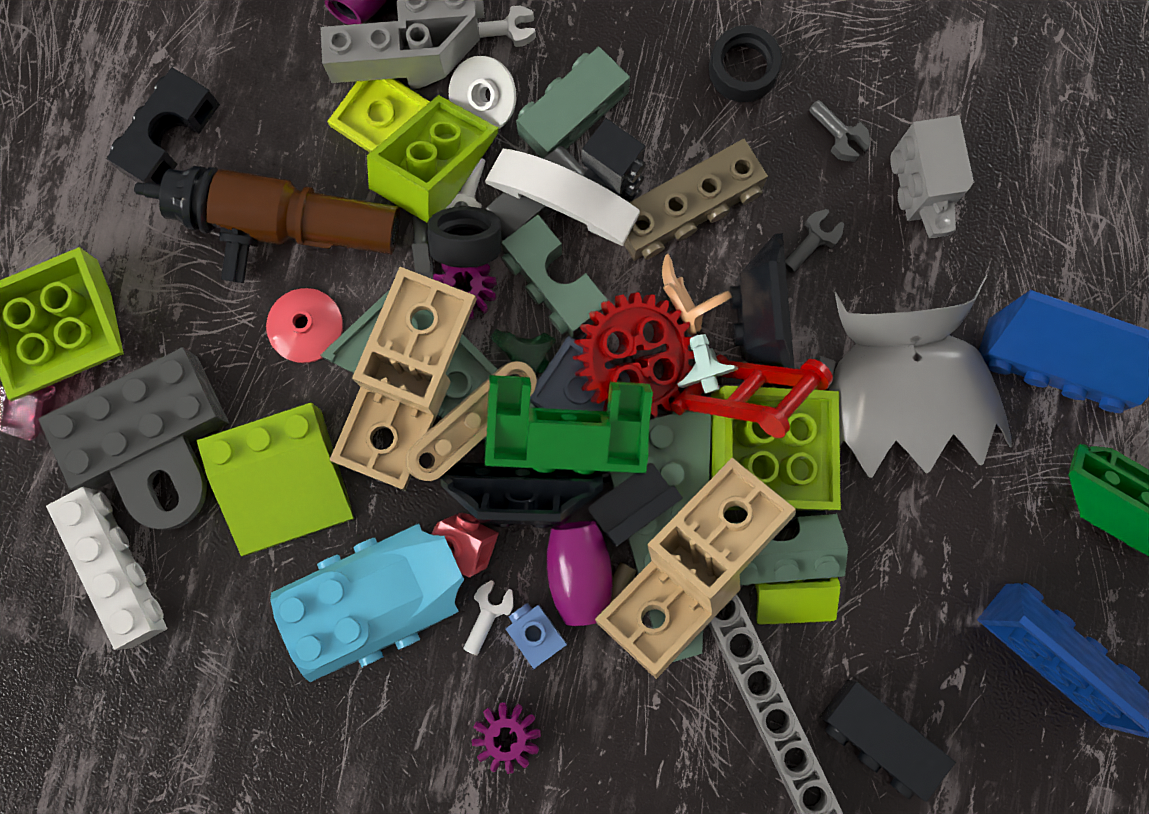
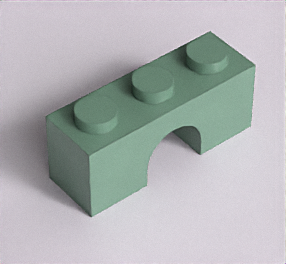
M536 215L501 242L505 254L501 257L502 261L514 276L520 273L528 282L525 286L526 291L536 304L539 305L544 302L552 312L548 316L550 321L561 334L567 331L575 339L583 332L580 328L581 324H594L589 316L590 311H598L604 314L601 302L608 300L586 273L569 284L557 283L548 276L547 269L549 265L562 255V243L539 215Z
M838 515L797 517L796 537L788 541L771 540L739 574L740 585L845 576L848 546Z

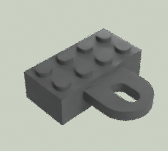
M184 347L38 418L70 490H77L81 487L97 490L114 481L129 514L140 524L161 530H170L184 526L200 512L206 499L207 483L190 443L229 424L198 357ZM160 472H167L179 495L178 505L171 511H165L162 508L153 489V479Z

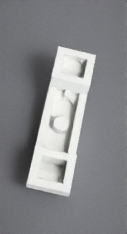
M502 149L485 180L486 184L518 199L524 195L587 224L588 231L621 246L624 245L640 214L638 208L598 183L548 160L511 149Z

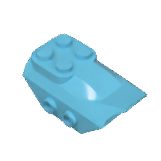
M417 524L378 543L376 538H371L354 546L355 554L342 560L339 555L327 558L317 564L318 571L271 592L270 600L275 622L291 659L303 677L312 682L359 661L362 668L383 658L382 649L396 644L398 650L420 640L418 632L459 612L455 604V598L464 578L445 536L428 534L422 531L420 524Z

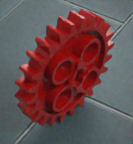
M639 292L630 293L628 300L624 294L617 295L614 301L615 306L610 301L601 302L604 314L598 311H590L589 316L594 322L593 325H580L581 330L587 334L586 339L574 341L576 345L583 348V353L573 356V360L583 362L584 365L583 368L575 372V375L587 376L588 381L584 383L581 389L582 391L595 390L596 392L592 396L591 402L599 404L605 400L603 411H607L610 382H617L618 376L622 371L627 372L630 377V383L650 384L653 391L650 417L655 418L658 413L657 406L664 411L671 410L669 398L675 400L681 394L678 391V383L693 368V366L688 365V359L695 358L694 352L688 351V345H690V338L692 337H685L684 335L690 323H677L676 321L681 311L672 310L667 313L669 301L662 300L655 305V295L653 294L645 295L643 300ZM647 322L654 329V336L650 342L645 340L643 336V328ZM611 333H614L619 339V347L615 353L610 352L607 347V339ZM662 344L666 345V350L663 352L637 358L635 362H623L609 369L605 367L607 361L635 355L637 350H651ZM657 360H660L664 365V373L660 379H657L653 373V367Z

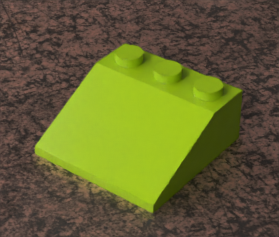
M78 247L0 280V379L8 400H17L124 354L111 292L98 260L82 248Z
M725 385L719 390L712 392L711 398L727 400L739 386ZM760 387L746 403L776 407L792 389ZM813 390L788 418L790 430L783 438L770 436L757 422L711 415V479L733 458L796 510H841L839 391ZM733 506V507H730V508L727 509V510H744V509L741 508V507H738V506Z
M308 403L197 440L207 478L241 556H246L355 519L339 466L330 461L334 449L322 411L313 403Z

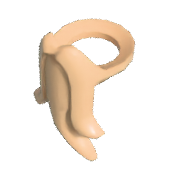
M669 254L665 255L662 266L663 289L675 309L681 311L680 318L682 322L690 323L687 332L690 335L697 334L696 332L701 330L704 313L732 298V295L729 291H725L695 306L684 286L683 277L676 278L671 257Z

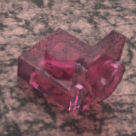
M1 385L0 432L29 441L37 437L40 426L38 418L41 417L43 401L54 396L55 387L47 386L17 400L10 401L3 385Z

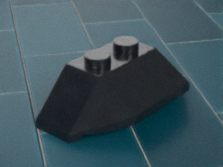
M777 233L773 235L741 271L735 286H730L729 292L732 295L730 306L731 309H737L738 323L733 324V343L735 347L740 346L741 358L747 363L795 369L783 233ZM773 384L776 388L792 389L794 387L788 385Z
M457 462L441 476V486L481 523H491L496 527L528 524L536 528H549L553 525L564 524L603 490V471H595L593 474H579L573 470L556 469L553 472L543 473L533 468L485 466V463Z

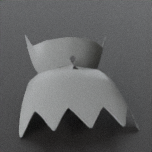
M987 275L973 300L965 304L920 311L882 314L849 313L835 292L842 326L848 337L856 344L839 361L829 391H839L840 445L843 441L847 443L868 477L872 478L895 441L909 453L925 473L931 471L953 434L979 465L984 464L996 424L1001 429L1009 447H1012L1009 424L1001 397L982 355L971 344L950 336L968 315ZM915 353L922 357L918 362L912 359Z

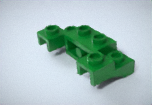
M489 375L485 466L533 468L543 473L553 472L556 469L573 470L579 474H593L595 471L646 473L649 424L653 397L650 384L610 382L607 411L530 408V377Z

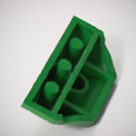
M1079 444L1075 448L1068 475L1080 517L1123 541L1128 546L1149 556V469L1112 448L1088 447L1085 444Z

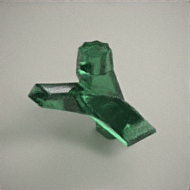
M495 329L490 337L507 354L511 362L519 361L526 363L534 372L537 371L539 373H543L548 366L549 361L544 357L556 341L555 338L544 332L535 338L524 339L515 337L514 334L508 331H500L498 329Z

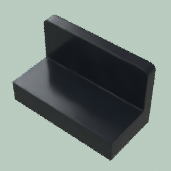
M648 463L646 473L633 474L590 505L588 511L613 546L617 547L683 499V497L674 485L670 487L654 464Z

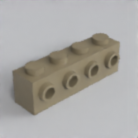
M742 139L629 202L640 210V214L624 243L633 261L644 256L645 260L656 256L664 250V244L674 238L682 241L690 237L697 231L698 228L696 226L708 219L711 223H714L730 212L729 208L740 201L743 205L748 204L763 193L762 189L768 175L746 140Z

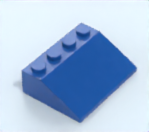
M1029 290L988 319L979 352L988 369L992 372L1008 375L1010 372L1025 377L1024 382L1036 387L1052 386L1062 390L1061 394L1065 397L1075 400H1085L1087 398L1098 402L1101 409L1113 413H1123L1125 410L1139 406L1149 397L1148 329L1033 290Z
M1020 583L1005 584L978 617L977 621L1102 727L1149 738V692L1138 683L1140 677L1127 666L1120 663L1116 665L1106 656L1108 650L1101 643L1088 636L1084 638L1074 629L1076 626L1075 622L1069 616L1059 610L1052 611L1041 602L1044 597L1034 587L1027 583L1022 585Z

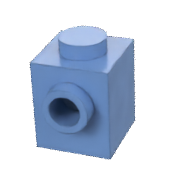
M527 603L509 616L512 624L506 628V631L533 669L567 645V642L540 604L532 609Z

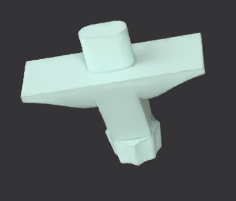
M706 334L696 335L690 338V346L694 352L696 363L689 374L678 383V387L684 388L701 382L704 393L707 394L720 389L716 377L736 371L738 367L721 364L717 360L714 350L712 348L709 349L708 345L710 343Z

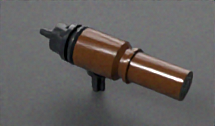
M193 166L185 171L168 169L163 176L161 184L138 182L134 186V192L137 195L159 200V209L165 219L178 220L187 229H200L205 234L211 233L216 227L221 228L219 241L226 242L221 280L244 283L249 247H258V241L282 245L292 238L296 239L299 245L330 249L335 245L392 255L399 233V206L315 193L313 187L308 186L304 187L303 190H297L291 180L224 169L218 170L217 167H208L206 169L203 166Z

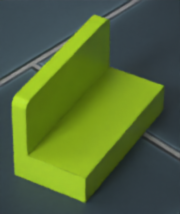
M838 577L755 584L758 596L756 611L758 624L835 621L837 618L841 588Z

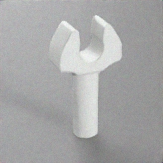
M511 6L510 13L504 20L479 22L480 38L506 35L511 38L515 47L525 46L536 38V31L534 28L519 29L516 26L521 22L534 21V13L523 6Z
M481 158L461 188V191L445 209L459 206L482 208L481 203H478L474 196L486 162L485 159Z
M492 580L482 585L474 596V599L479 603L481 612L463 648L465 651L476 656L479 654L494 619L502 614L510 615L514 607V596L511 589H508L501 604L493 605L490 603L489 594L492 592L495 584Z

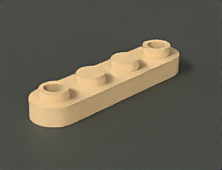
M523 362L507 363L492 374L497 376L515 375L516 377H530V396L536 388V375L533 369ZM489 378L410 447L406 454V467L413 477L424 481H433L440 478L486 436ZM423 453H428L432 457V463L427 468H423L419 463V458Z

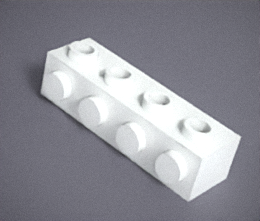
M81 487L46 506L113 649L133 648L167 630L163 620V611L159 603L152 597L146 585V576L140 565L135 562L128 548V538L123 530L118 527L112 515L111 503L106 495L99 490Z

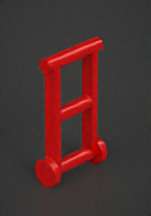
M719 354L716 358L721 364L738 367V370L721 375V377L743 379L744 382L727 400L700 396L704 392L701 382L687 386L670 404V407L678 415H682L685 411L757 422L770 436L783 438L790 430L788 418L814 389L825 390L832 383L833 375L825 364L816 359H808L800 369L728 361L725 356ZM765 382L794 386L776 407L746 403Z

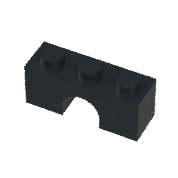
M171 67L168 73L156 82L154 92L145 105L136 110L132 123L125 133L113 142L106 159L121 173L137 183L161 184L165 172L171 168L175 169L178 165L161 148V140L164 134L176 126H184L200 134L220 104L209 89Z
M606 118L582 148V164L588 168L583 176L607 188L627 202H631L642 193L639 187L644 180L641 174L646 166V163L643 161L646 146Z

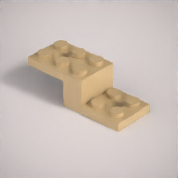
M399 267L352 377L360 386V390L330 461L406 491L412 477L406 467V454L410 447L425 435L434 424L451 383L446 372L477 300L475 295ZM420 310H428L434 315L432 325L424 330H418L412 326V318ZM382 428L390 429L394 436L391 446L383 450L376 449L373 445L375 432Z
M731 458L647 544L652 561L595 619L597 624L657 679L740 591L739 574L795 516L796 509L735 459ZM738 506L746 510L748 516L743 522L734 524L724 518L725 511L730 507ZM650 610H660L665 614V622L659 628H647L642 623L644 615Z

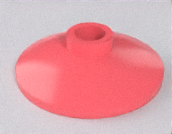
M311 288L292 290L281 296L270 309L266 323L267 336L272 347L282 357L297 363L315 362L323 359L320 355L342 335V315L337 304L327 294ZM302 316L307 317V325L304 328H296V320Z

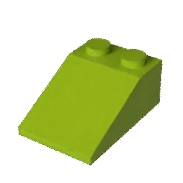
M438 95L367 155L369 189L428 223L433 214L445 209L452 203L497 136L498 127Z

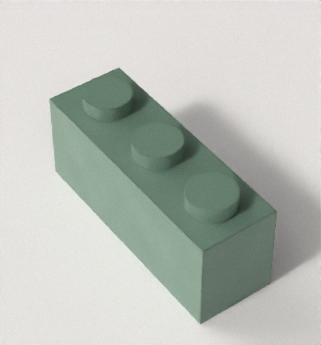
M599 46L591 54H582L573 64L572 71L563 79L561 77L554 79L546 88L545 95L536 103L533 101L529 102L522 108L516 120L518 135L542 159L560 146H564L567 149L629 93L630 76Z

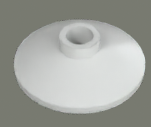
M474 56L463 61L454 71L449 84V101L500 129L508 122L515 108V83L508 69L498 60L488 56ZM488 88L491 93L490 101H488L485 96L486 90Z

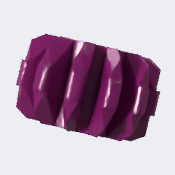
M441 263L442 269L446 274H434L433 279L457 289L460 283L465 282L467 286L468 282H470L472 290L468 293L475 295L477 299L473 309L477 307L480 312L485 314L488 311V307L483 300H496V293L491 288L497 285L496 277L488 276L491 271L490 266L485 264L477 267L458 268ZM472 310V312H471V314H470L468 320H473V319H474V312H473V310Z
M500 702L498 707L500 717H497L490 708L485 709L483 712L491 725L483 721H476L474 724V729L485 734V736H477L472 739V746H486V749L481 751L477 759L482 762L490 755L494 757L490 766V770L493 772L497 771L501 761H505L507 774H512L515 767V758L522 767L526 768L530 762L523 751L530 754H537L539 751V747L536 744L527 740L540 737L541 730L536 728L526 729L527 726L533 723L535 716L531 713L523 720H520L518 717L523 707L521 704H516L512 715H508L506 702ZM503 727L511 728L509 733L515 732L517 738L512 741L511 747H503L504 741L497 742L496 737L501 734Z

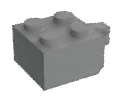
M960 115L913 122L891 153V168L894 174H898L900 182L898 189L899 206L901 210H905L907 221L922 219L929 238L949 236L956 231L955 204L974 183Z

